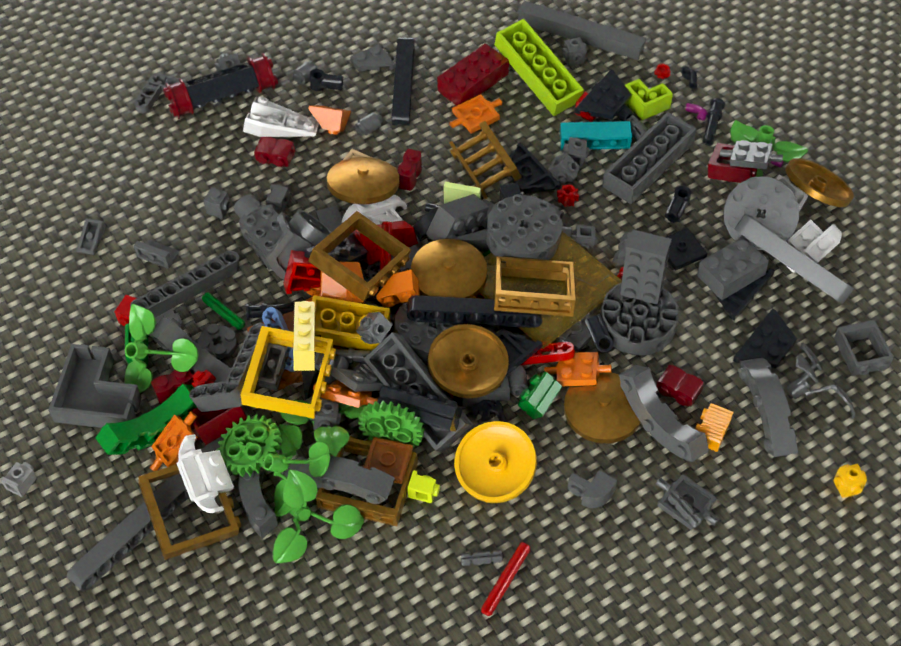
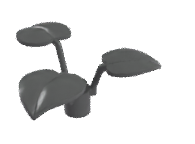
M802 342L800 348L811 359L812 366L810 367L802 354L797 355L796 367L804 370L805 373L786 386L790 394L796 400L803 394L809 396L813 393L832 389L848 404L851 409L852 419L855 418L851 399L838 385H830L809 391L811 385L807 378L811 377L818 383L817 376L813 370L817 366L821 371L822 365L811 349Z

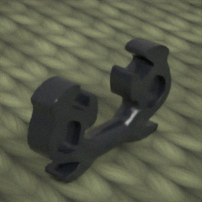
M482 400L472 407L474 419H477L478 414H480L481 421L485 422L493 414L497 416L499 421L509 423L504 414L503 406L498 400L496 401V406L489 400Z

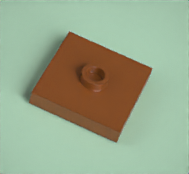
M373 437L363 468L370 470L371 467H374L395 477V483L403 484L413 452V445Z

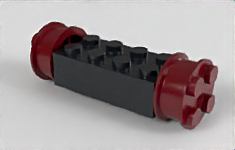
M261 53L260 57L254 59L248 57L247 62L185 82L180 78L179 82L170 85L165 83L166 87L163 88L166 98L170 100L171 104H168L171 114L180 119V116L188 113L194 115L193 107L201 108L211 101L217 103L222 101L223 97H236L239 95V92L245 91V93L254 91L255 87L259 94L267 88L275 89L278 80L276 75H273L271 69L273 68L271 58Z

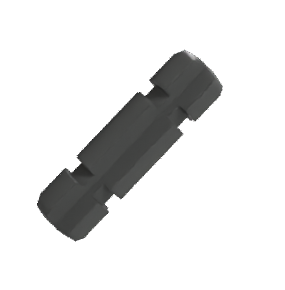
M673 491L668 496L670 503L676 506L675 508L686 520L689 519L692 527L695 528L700 525L702 518L697 513H694L695 510L685 499H681L682 496L677 491Z
M493 550L491 553L490 551L473 552L471 555L470 553L461 554L462 566H470L471 563H474V565L490 564L491 561L500 563L503 560L501 550Z

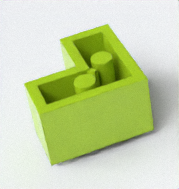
M640 79L625 84L632 94L627 104L642 121L671 108L673 93L664 83L650 89Z

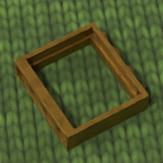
M356 211L312 249L309 262L362 301H365L370 295L374 296L380 286L383 287L393 274L398 273L401 266L405 267L406 263L410 260L408 256L411 249ZM355 230L395 257L368 283L328 254Z
M497 256L494 311L573 317L575 307L573 262ZM501 276L566 281V295L501 290Z
M350 436L348 443L339 451L336 457L342 458L344 452L367 457L372 441L359 440ZM412 452L395 509L330 494V490L325 488H319L316 496L317 507L335 511L339 506L349 504L356 507L364 519L397 527L408 495L407 487L413 470H416L418 464L417 453Z
M177 464L138 476V483L165 560L237 536L239 527H241L238 515L234 516L232 511L234 504L231 496L227 497L226 492L218 493L229 526L171 546L150 483L180 474Z

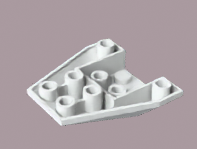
M255 97L251 112H248L245 118L243 132L259 137L315 136L319 123L314 118L306 117L268 101L265 97Z

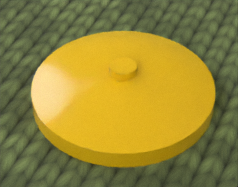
M501 421L487 422L473 428L461 440L455 454V472L462 487L474 498L488 503H502L519 496L530 485L536 472L537 455L530 438L519 427Z

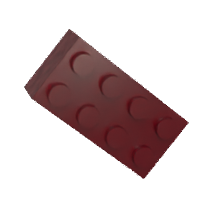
M485 43L437 77L438 92L456 106L484 93L509 75V59Z

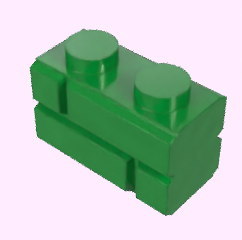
M548 372L535 374L529 381L531 383L530 387L523 390L519 396L521 400L518 406L523 411H526L532 419L544 416L562 388V385L554 380Z

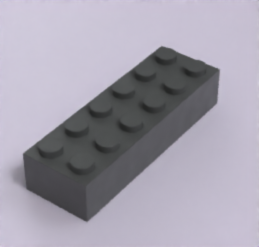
M667 112L604 172L602 187L632 204L694 143L696 128Z
M392 332L364 358L365 362L384 385L390 386L391 382L402 385L401 389L408 391V388L419 390L420 395L425 397L427 393L439 396L438 401L445 402V399L454 401L433 380L427 366L401 334ZM462 411L456 432L423 423L422 428H425L424 437L435 451H445L473 424Z

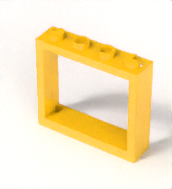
M262 326L241 392L242 405L315 419L316 411L320 412L322 406L320 396L325 394L327 387L325 378L326 376L329 377L331 373L330 359L334 360L336 349L333 348V339L315 336V352L324 353L311 404L254 393L269 343L292 348L294 343V332Z

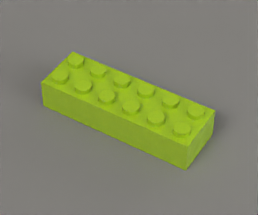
M525 19L496 33V48L504 57L509 59L510 65L553 116L576 104V101L582 96L584 89Z

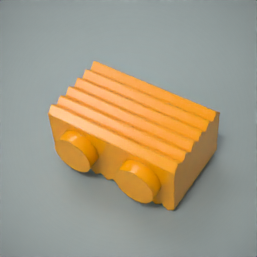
M710 403L708 409L704 408L700 418L703 422L702 424L697 423L695 429L706 434L708 449L718 452L734 412Z

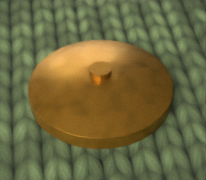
M370 157L350 158L335 164L327 174V187L333 196L342 201L353 204H373L384 201L396 193L399 187V174L391 164L380 159Z
M794 158L789 161L785 168L787 176L799 189L820 202L835 207H846L854 198L853 191L849 185L822 165L810 160Z
M440 239L426 244L415 254L411 263V270L418 278L419 293L422 296L474 298L483 289L487 279V263L482 253L473 245L458 239Z
M469 324L456 325L441 332L432 342L428 355V367L433 380L444 391L461 398H479L495 391L504 381L509 364L508 353L502 341L491 331Z
M600 373L597 378V385L569 387L564 400V414L570 427L581 437L596 443H616L630 437L639 428L641 422L621 388L619 374Z

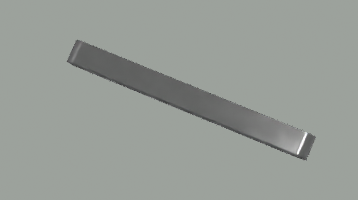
M219 437L201 450L202 453L216 451L220 447L218 441H223L224 439ZM181 474L172 476L153 493L163 521L189 498ZM145 501L69 569L67 578L81 591H86L154 530Z

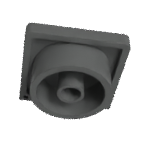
M300 209L297 210L292 218L283 212L278 215L277 220L283 234L266 255L271 269L283 280L291 250L305 252L306 249L319 244L331 233L319 220Z

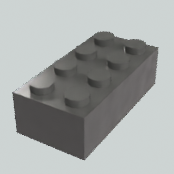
M632 230L626 248L620 295L639 299L647 303L658 304L664 285L672 239Z

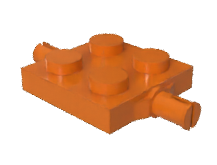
M480 94L453 107L452 113L457 119L450 121V126L453 129L463 125L472 134L481 129L479 124L483 121L490 125L500 120V115L495 108L502 105L501 99L498 98L490 102Z
M598 352L575 353L571 360L558 361L556 367H544V372H548L550 375L556 374V381L562 386L597 385V378L600 373H612V365H600Z
M335 380L330 385H327L325 394H321L323 399L358 408L369 403L373 405L375 401L378 402L377 398L372 397V391L355 392L339 380Z
M190 411L184 421L177 415L172 417L151 446L156 454V459L150 466L151 470L157 471L162 463L169 467L179 462L178 453L183 439L187 435L194 434L190 425L197 417L195 413Z

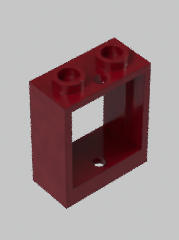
M717 143L708 162V178L741 183L756 177L757 168L730 166V164L722 163L723 160H730L731 157H720L721 149L732 150L735 145Z
M241 406L201 412L197 407L191 411L197 417L190 426L198 437L197 440L202 439L205 445L221 437V434H226V428L232 429L233 422L239 424L240 418L246 421L247 417Z

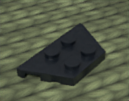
M611 69L578 104L574 113L580 114L581 111L591 113L590 116L613 119L631 99L632 94Z
M519 142L516 150L509 157L517 167L521 178L515 181L512 176H506L511 183L518 182L520 192H524V194L559 190L561 184Z
M351 233L328 254L338 262H360L367 258L368 251L355 235ZM316 245L306 249L304 256L310 258L312 249Z
M769 268L764 276L723 300L715 294L732 320L735 321L771 279L775 272L774 269Z
M772 308L736 353L733 361L739 363L740 360L764 358L771 365V368L776 369L794 346L797 338L777 311Z
M502 329L496 334L508 353L509 364L506 376L542 348L541 341L527 340L526 336L515 335L510 331Z

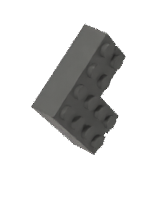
M71 344L48 409L55 423L102 428L106 423H119L136 418L135 412L137 413L142 398L138 386L108 382L114 363L110 348L92 346L90 350L88 345Z

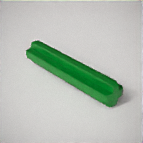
M210 292L202 295V301L237 330L245 327V321Z

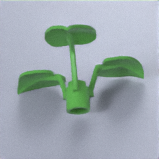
M735 120L731 127L730 136L735 144L736 141L742 140L758 143L766 142L767 144L772 142L773 150L778 155H783L784 162L789 163L791 159L802 158L808 152V148L788 141H779L775 144L776 138L773 137L774 129L768 125L760 127V130L757 131L753 127ZM757 168L756 177H762L763 171Z
M132 304L129 315V329L131 336L135 340L134 343L130 342L125 347L126 356L133 360L126 368L125 384L137 385L140 393L150 387L153 375L151 370L146 368L147 364L141 359L145 358L148 354L172 355L171 364L173 368L179 372H186L197 362L198 350L195 344L188 339L175 340L172 347L173 351L149 350L141 342L147 339V335L153 333L156 325L155 316L149 309Z
M293 400V401H296V402H301V403L310 404V403H308V402H306V401H302V400ZM339 403L338 409L341 411L338 413H341V415L345 414L346 417L351 419L358 418L364 406L367 407L368 404L358 408ZM279 412L291 424L301 425L307 423L309 419L311 420L308 417ZM337 425L334 427H318L316 430L314 429V438L316 443L324 442L328 444L330 454L336 457L339 451L348 443L349 433Z
M279 425L280 432L282 433L280 437L283 440L281 442L282 454H267L263 461L265 470L274 471L275 476L284 479L277 484L275 489L274 513L276 517L284 516L293 509L283 499V488L287 477L281 472L288 469L289 463L310 464L309 471L311 475L321 477L327 471L330 462V447L324 442L314 443L310 447L309 460H291L297 454L296 450L302 444V432L296 425Z
M289 470L283 488V499L288 506L293 507L289 513L295 517L293 522L296 525V531L291 527H287L279 533L273 548L274 562L285 563L295 561L305 553L307 540L300 534L299 521H306L310 516H314L332 524L330 532L334 537L347 539L361 529L364 523L363 516L356 507L349 504L339 506L333 513V520L313 512L307 506V502L312 501L317 495L315 481L303 472Z

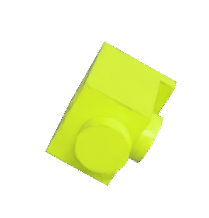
M413 470L407 487L408 498L432 503L434 496L437 497L439 494L440 485L436 484V479L428 475L420 476L416 470Z

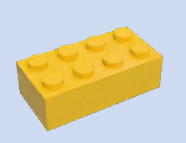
M313 295L312 302H315V335L333 339V345L373 351L380 344L365 343L356 331L360 326V321L368 313L380 312L390 322V308Z

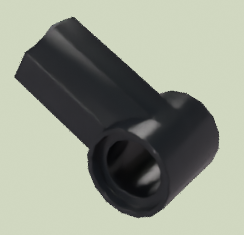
M322 69L310 71V88L312 90L322 91L324 88L342 90L344 76L325 74Z
M687 186L676 188L674 197L665 213V217L672 223L680 222L685 209L689 206L691 190Z
M598 314L585 320V324L597 351L608 353L613 347V340L607 331L601 315ZM601 339L608 340L609 348H600L599 341Z

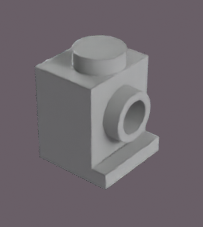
M16 462L5 477L2 476L0 480L6 490L23 497L37 477L33 471L34 468L30 464L23 462L21 465Z

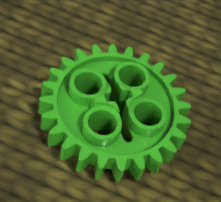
M376 401L373 405L369 403L367 407L364 406L358 418L359 429L364 431L363 435H369L368 440L378 437L413 445V449L415 445L419 446L425 428H422L423 423L419 422L420 417H414L415 412L409 413L407 412V407L402 409L401 404L394 406L391 401L389 405L384 401L381 402V405Z
M256 414L253 419L248 415L246 421L240 418L239 424L233 422V428H226L228 433L221 434L224 440L218 441L220 447L216 451L220 450L228 473L232 472L234 476L239 473L243 477L246 472L249 476H252L254 470L259 474L260 468H264L263 461L267 454H277L276 450L282 449L279 444L283 442L280 437L282 433L276 423H273L270 418L267 419L264 415L259 418Z

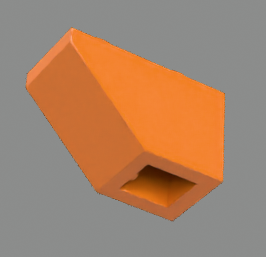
M412 270L393 274L376 295L377 300L383 307H393L395 304L408 302L411 296H420L418 278Z

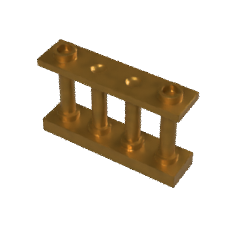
M483 121L479 124L482 130L479 135L458 148L450 141L449 144L452 149L449 151L454 159H459L475 185L473 187L481 188V195L484 199H487L488 197L484 192L486 188L506 176H512L515 181L520 179L521 176L486 121ZM483 140L489 141L488 146L464 160L461 156V153ZM490 152L497 153L496 158L473 172L469 168L470 164ZM498 164L505 165L504 170L481 184L476 179Z

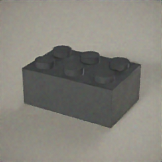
M475 194L439 205L426 235L433 241L440 239H453L454 237L477 232L480 230L479 227L482 221L487 216L486 213L489 206Z
M743 236L700 261L697 276L723 300L764 276L769 260Z

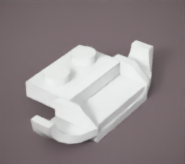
M393 195L378 203L352 204L345 212L342 223L356 211L376 225L382 224L383 221H403L395 210L399 206L405 210L407 205L397 195Z
M810 220L786 242L818 263L840 243L842 232L835 224H832L823 232ZM786 266L792 273L795 272L791 268Z
M195 434L187 435L179 449V462L177 466L190 500L195 501L198 507L208 513L221 512L224 508L223 506L219 507L214 498L218 493L231 491L234 486L220 450L202 453L201 449L195 450Z

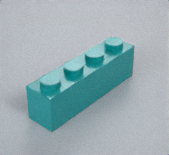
M630 121L560 123L561 150H563L564 144L568 143L570 137L587 140L586 147L589 149L631 148L632 140Z

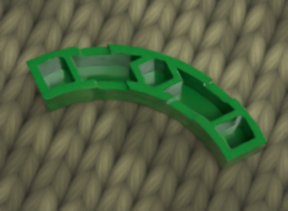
M182 383L166 401L140 417L119 423H106L95 437L107 455L126 454L130 449L136 448L141 450L152 446L174 415L181 417L184 421L188 416V412L197 408L189 397L193 386Z

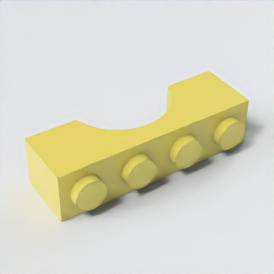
M295 302L294 371L315 370V302Z

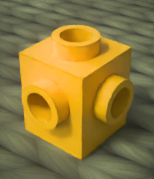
M845 464L838 469L833 481L841 497L845 498L862 493L867 477L858 464Z

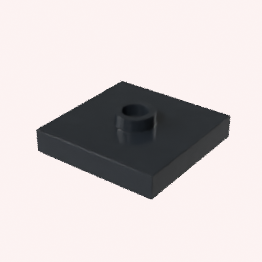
M688 228L666 237L672 239L668 262L675 271L707 257L708 253Z

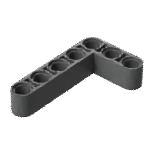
M263 323L253 325L248 331L226 381L199 385L191 390L189 397L201 412L242 406L241 392L261 327L265 326Z

